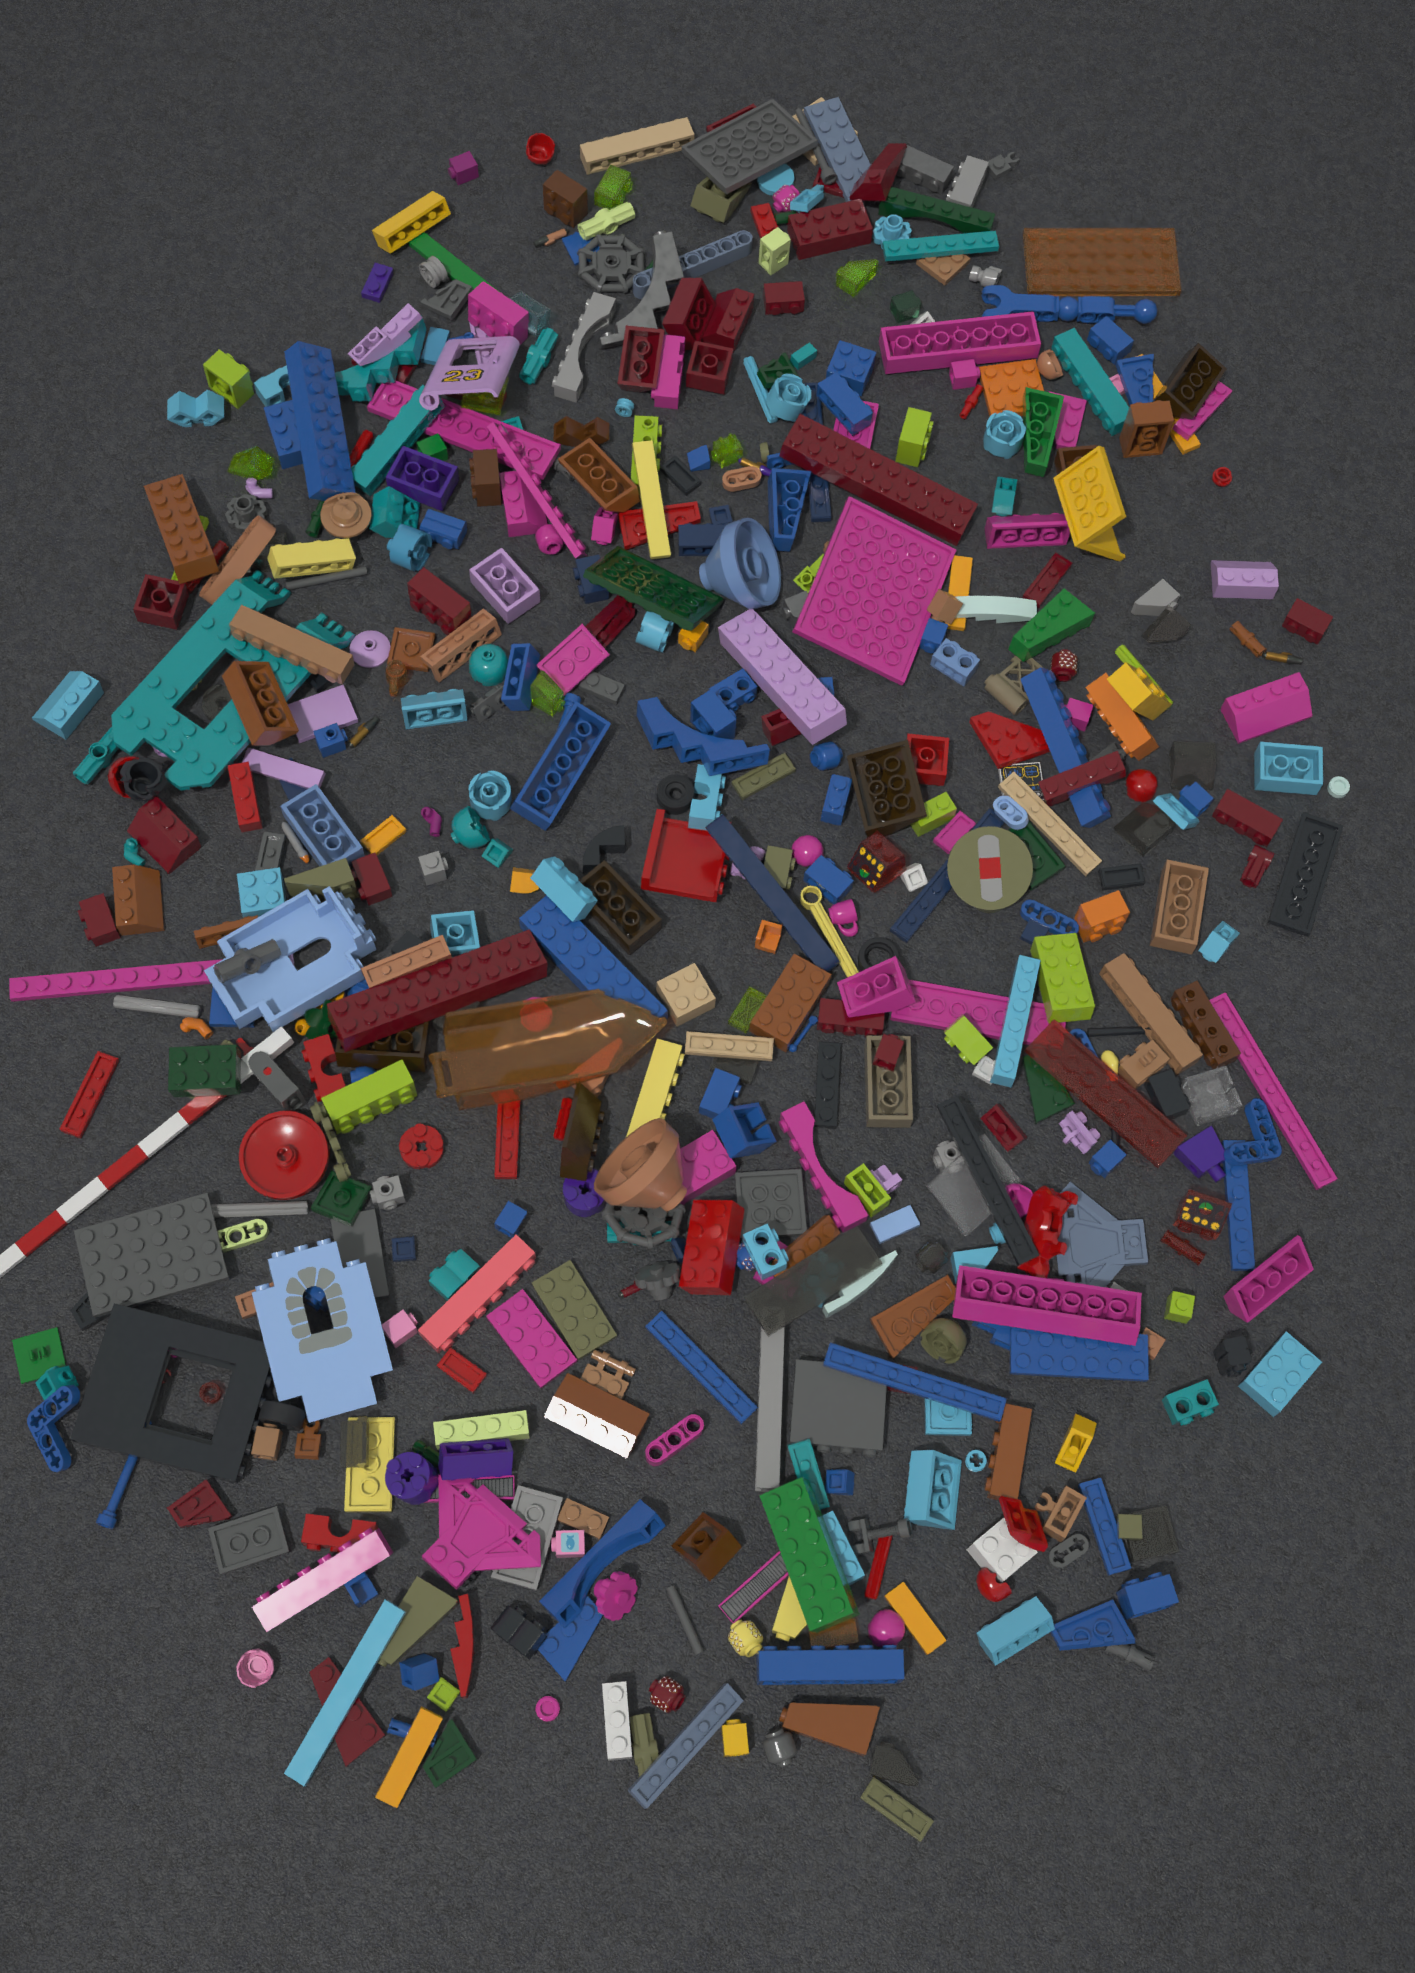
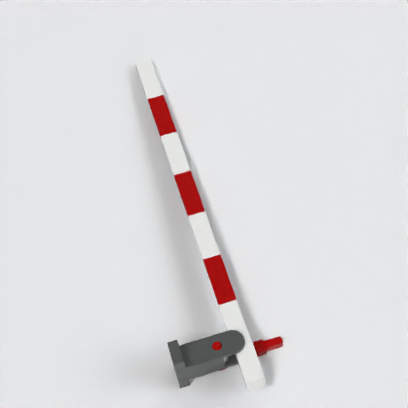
M282 1027L255 1048L249 1047L242 1038L236 1040L237 1045L244 1052V1057L241 1058V1083L254 1074L282 1106L284 1111L296 1112L307 1103L299 1088L291 1082L273 1061V1059L294 1043ZM226 1095L195 1097L0 1255V1278Z

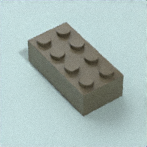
M866 1036L864 1044L866 1127H911L913 1105L910 1036H898L900 1040L904 1041L893 1072L873 1065L882 1036Z

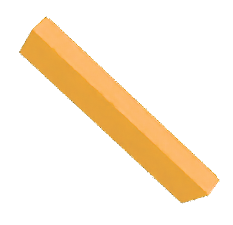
M954 555L951 562L948 593L955 597L969 596L973 558ZM954 618L953 622L948 624V629L964 631L966 618Z
M422 1706L420 1707L375 1798L395 1808L399 1806L443 1719L442 1716Z

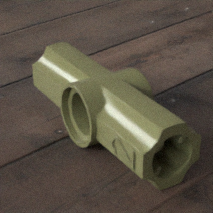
M650 1713L629 1717L634 1742L632 1743L635 1765L638 1766L639 1777L659 1756L656 1739L653 1736Z

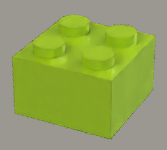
M219 349L203 364L209 388L223 396L227 402L237 409L254 395L249 369L245 365L237 363L230 354H225Z
M908 407L899 438L895 462L918 467L920 460L924 461L934 421H930L931 412Z

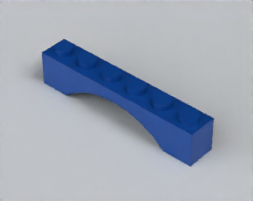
M639 1500L539 1602L555 1620L566 1628L582 1611L590 1587L604 1568L624 1552L636 1546L649 1543L666 1525L653 1509L642 1500Z

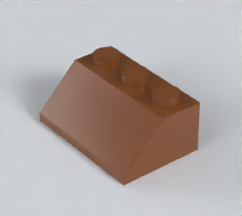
M138 865L112 867L116 927L120 935L126 936L164 931L160 871Z

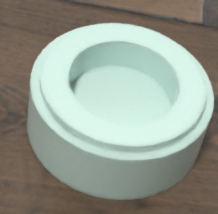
M1337 776L1330 780L1327 789L1331 796L1343 798L1348 793L1350 784L1344 777Z

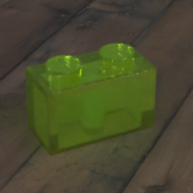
M610 164L594 192V205L610 210L623 204L626 193H629L632 189L631 172Z

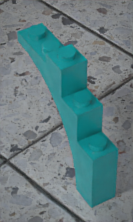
M423 317L408 331L411 337L388 355L363 366L356 365L346 370L335 372L339 395H350L352 401H372L376 383H395L399 365H418L427 330Z

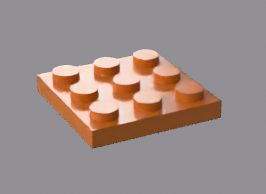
M1036 359L979 367L980 382L983 387L989 417L994 413H1002L1004 410L1013 411L1023 416L1025 388L1044 391Z

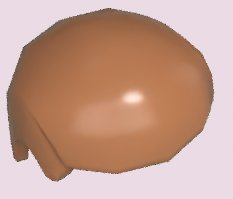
M1052 350L1042 352L1037 361L1039 373L1049 380L1063 376L1055 353Z

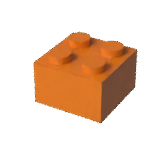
M1119 890L1081 904L1074 920L1079 925L1078 932L1083 943L1090 940L1091 942H1096L1109 933L1110 935L1119 933L1130 911Z

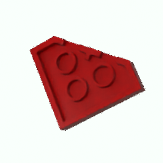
M992 712L982 713L970 718L969 723L998 769L1050 752L1040 729Z

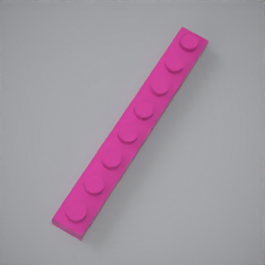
M492 422L487 428L576 559L586 557L585 545L580 539L577 540L573 535L575 531L572 526L564 522L562 511L557 506L554 507L551 502L553 500L552 496L547 490L542 489L540 486L542 482L535 473H531L529 462L524 457L521 458L518 453V446L507 437L509 433L502 424L498 425Z

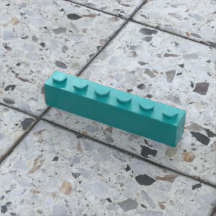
M1075 328L1055 336L1051 349L1060 360L1063 369L1071 376L1073 384L1078 386L1084 400L1089 402L1093 413L1102 421L1104 429L1108 430L1111 436L1120 433L1129 410V406Z
M424 385L414 391L408 403L401 407L399 414L388 423L384 432L376 437L374 444L363 453L360 461L351 467L354 485L367 495L371 496L384 481L402 446L411 448L445 407L441 397L438 407L434 410H427L421 406L419 398L425 387Z

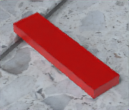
M97 1051L59 1129L61 1132L80 1139L82 1138L119 1062L118 1058Z
M498 1092L495 1179H517L521 1097L519 1092Z

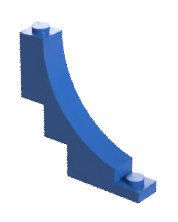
M658 697L639 700L637 703V718L652 749L673 746L680 763L701 759L709 776L768 764L770 749L767 744L747 748L744 740L724 739L698 732L674 718L663 707Z

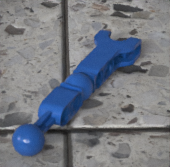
M989 285L982 290L983 301L997 307L985 310L982 317L1034 312L1036 321L1044 322L1057 321L1059 317L1063 321H1072L1076 318V322L1098 323L1106 316L1112 321L1115 320V316L1134 317L1139 323L1147 324L1155 319L1158 312L1156 304L1149 299L1139 300L1135 305H1115V300L1111 297L1084 296L1078 297L1077 301L1075 298L1067 296L1059 300V296L1055 297L1053 295L1016 294L1003 285Z

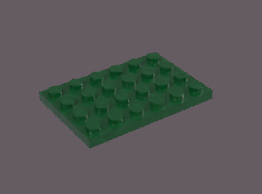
M619 546L585 569L583 575L590 583L600 585L606 588L608 592L618 594L624 597L626 601L636 603L642 606L644 610L654 612L660 615L662 619L678 624L684 630L692 631L717 610L724 598Z

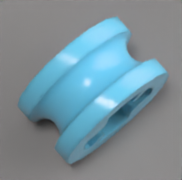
M620 398L617 401L615 412L620 416L630 417L634 409V403L629 399Z
M972 1450L965 1459L967 1468L972 1472L983 1470L987 1462L985 1454L980 1450ZM973 1455H977L978 1459H982V1464L979 1463V1467H974V1463H970L969 1460L970 1458L973 1459Z

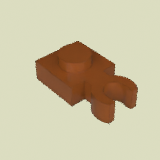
M305 1418L302 1426L304 1433H297L295 1459L319 1460L322 1438L321 1434L317 1433L320 1430V1422L317 1420L313 1427H308L307 1418Z

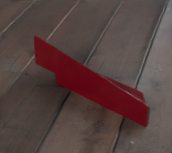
M617 595L585 627L606 648L635 616V608L624 597Z

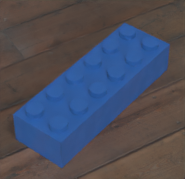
M575 701L509 809L546 831L611 723Z
M845 1645L835 1646L833 1650H825V1646H811L809 1650H801V1646H788L785 1651H777L776 1646H765L756 1655L757 1685L900 1684L904 1680L903 1649H897V1645H884L880 1650H873L872 1645H861L857 1650H849V1646Z

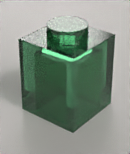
M913 290L891 297L890 311L897 324L919 316L921 301L919 297L915 296Z

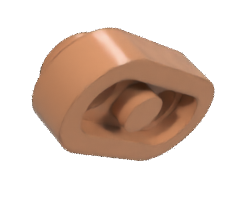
M754 466L727 471L722 477V485L725 490L730 492L756 487L761 482V471Z

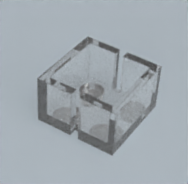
M1227 1066L1187 1077L1182 1082L1181 1090L1183 1094L1188 1096L1190 1103H1192L1189 1110L1196 1126L1237 1114L1243 1106L1236 1088H1232L1228 1092L1234 1083Z

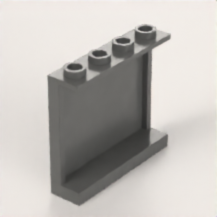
M796 1359L789 1444L810 1438L812 1448H817V1452L821 1453L839 1450L840 1454L853 1455L854 1452H860L865 1457H876L877 1454H881L883 1450L886 1386L823 1366L824 1362Z

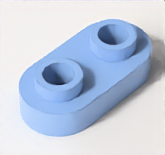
M1000 796L995 799L993 803L995 814L1010 828L1019 830L1028 824L1029 819L1026 810L1011 797Z

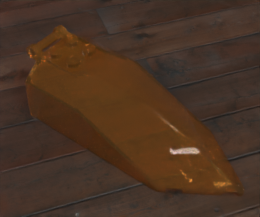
M599 989L445 1013L443 1024L445 1051L429 1055V1061L433 1065L437 1085L436 1097L445 1098L454 1095L459 1110L525 1100L573 1086L577 1083L614 1074L666 1026L667 1019L652 1015L651 1011L618 998L617 1000L605 995L604 991ZM443 1060H447L452 1083L450 1087L445 1085L441 1065Z

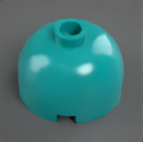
M483 644L471 653L469 673L474 681L477 680L484 686L498 685L505 680L509 658L501 647L493 644Z
M470 806L461 809L455 814L451 824L453 830L451 837L456 844L461 843L466 848L477 849L486 845L491 839L485 825H481L480 817Z

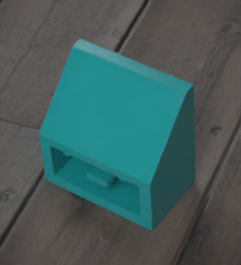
M390 486L373 495L370 530L385 538H394L400 524L417 529L420 503Z

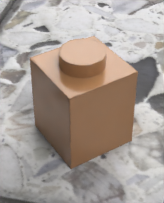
M938 589L926 610L932 614V619L951 624L963 603L952 594Z
M265 1423L263 1427H256L251 1452L254 1458L278 1460L283 1433L280 1429H277V1425Z

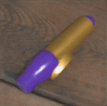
M746 458L738 459L741 466H754L761 471V475H770L771 470L761 462L755 463Z

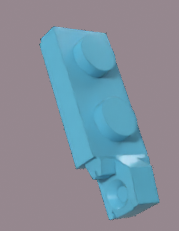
M817 184L812 189H805L790 202V210H796L798 213L811 210L824 198V185Z

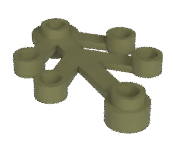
M314 1102L315 1105L310 1106L316 1123L322 1122L338 1164L333 1167L339 1182L345 1181L351 1176L347 1163H345L346 1160L342 1150H340V1145L334 1130H332L333 1128L327 1117L324 1105H318V1102Z

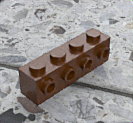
M1194 981L1175 990L1171 997L1172 1007L1180 1013L1184 1027L1189 1029L1193 1035V1042L1203 1052L1206 1064L1211 1066L1213 1071H1216L1236 1061L1241 1052L1199 982Z

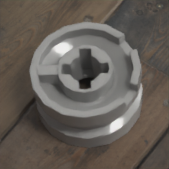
M431 256L427 259V262L419 264L422 277L432 288H436L440 282L448 279L445 267L435 256Z

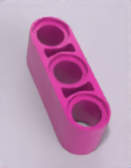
M691 1414L652 1441L645 1450L646 1461L652 1466H660L699 1438L704 1428L702 1418ZM696 1422L700 1428L696 1432H691L687 1429V1424ZM676 1435L681 1439V1442L673 1446L668 1442V1438ZM659 1449L662 1452V1456L659 1459H653L649 1455L650 1451Z

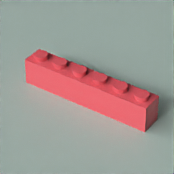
M515 1235L418 1329L419 1335L438 1354L442 1350L447 1351L453 1345V1339L458 1334L463 1335L470 1328V1323L475 1318L479 1319L487 1311L486 1307L491 1302L495 1303L502 1297V1291L507 1286L512 1287L519 1280V1275L524 1270L528 1271L535 1264L534 1260L536 1259L535 1252L521 1238Z

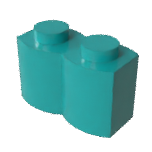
M459 1249L457 1252L452 1251L446 1257L445 1265L441 1268L436 1267L429 1275L430 1286L447 1301L481 1269L462 1249Z

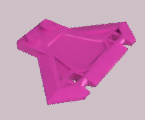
M440 1474L438 1475L439 1539L422 1555V1559L456 1590L474 1571L541 1567L540 1535L535 1530L528 1535L523 1530L527 1523L487 1487L481 1485L477 1489L473 1486L472 1483L476 1479L442 1480ZM465 1491L470 1495L468 1499L462 1495ZM516 1537L522 1541L519 1545L513 1541Z

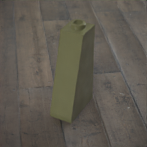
M417 1576L398 1606L406 1611V1614L377 1663L385 1668L387 1664L394 1667L458 1606V1600Z

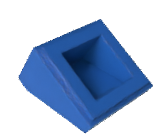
M707 445L687 453L690 471L710 469Z
M826 1470V1494L853 1495L854 1472L849 1470Z

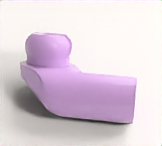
M248 478L246 480L247 485L245 487L251 495H255L259 499L273 498L272 488H260L255 478Z

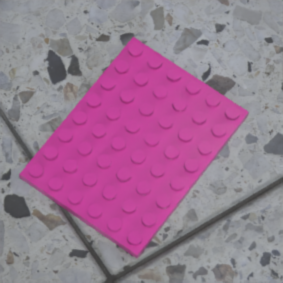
M849 496L792 632L902 686L905 683L925 627L931 616V613L926 609L938 589L942 588L956 549Z

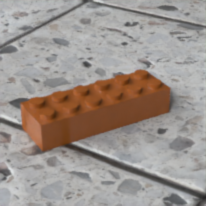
M183 474L145 485L144 488L179 584L219 572L214 554Z

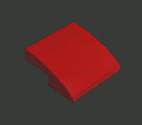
M1000 1496L999 1502L1009 1534L1019 1543L1034 1550L1044 1552L1048 1547V1543L1038 1512L1023 1508L1021 1500Z

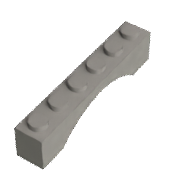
M593 292L591 299H587L586 311L580 315L578 330H574L572 344L567 346L566 358L561 360L559 374L554 376L552 382L554 396L576 403L583 389V375L579 367L581 352L592 336L610 325L616 311V298Z

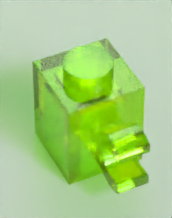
M729 433V436L719 437L717 441L713 442L711 456L714 462H718L720 468L738 462L739 458H743V448L736 435Z

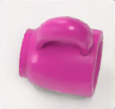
M852 899L838 902L832 905L831 908H828L832 924L838 925L843 935L853 937L857 934L858 925L856 922L858 918ZM853 923V927L850 929H845L841 926Z

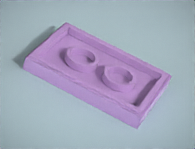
M344 685L288 704L299 729L298 733H296L299 743L315 738L313 731L337 723L339 729L358 723V718Z

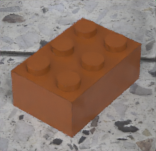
M1157 400L1148 403L1137 402L1130 404L1119 437L1123 458L1162 455L1174 423L1170 401Z

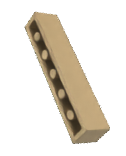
M687 117L580 144V158L586 174L589 175L681 151V146L694 140V132Z

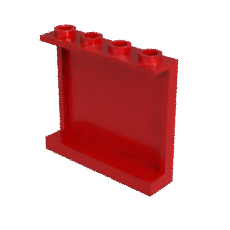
M657 809L641 877V889L716 902L718 894L722 895L724 882H721V877H726L728 865H725L724 862L729 860L728 856L707 830L688 828L689 822L665 818V810Z

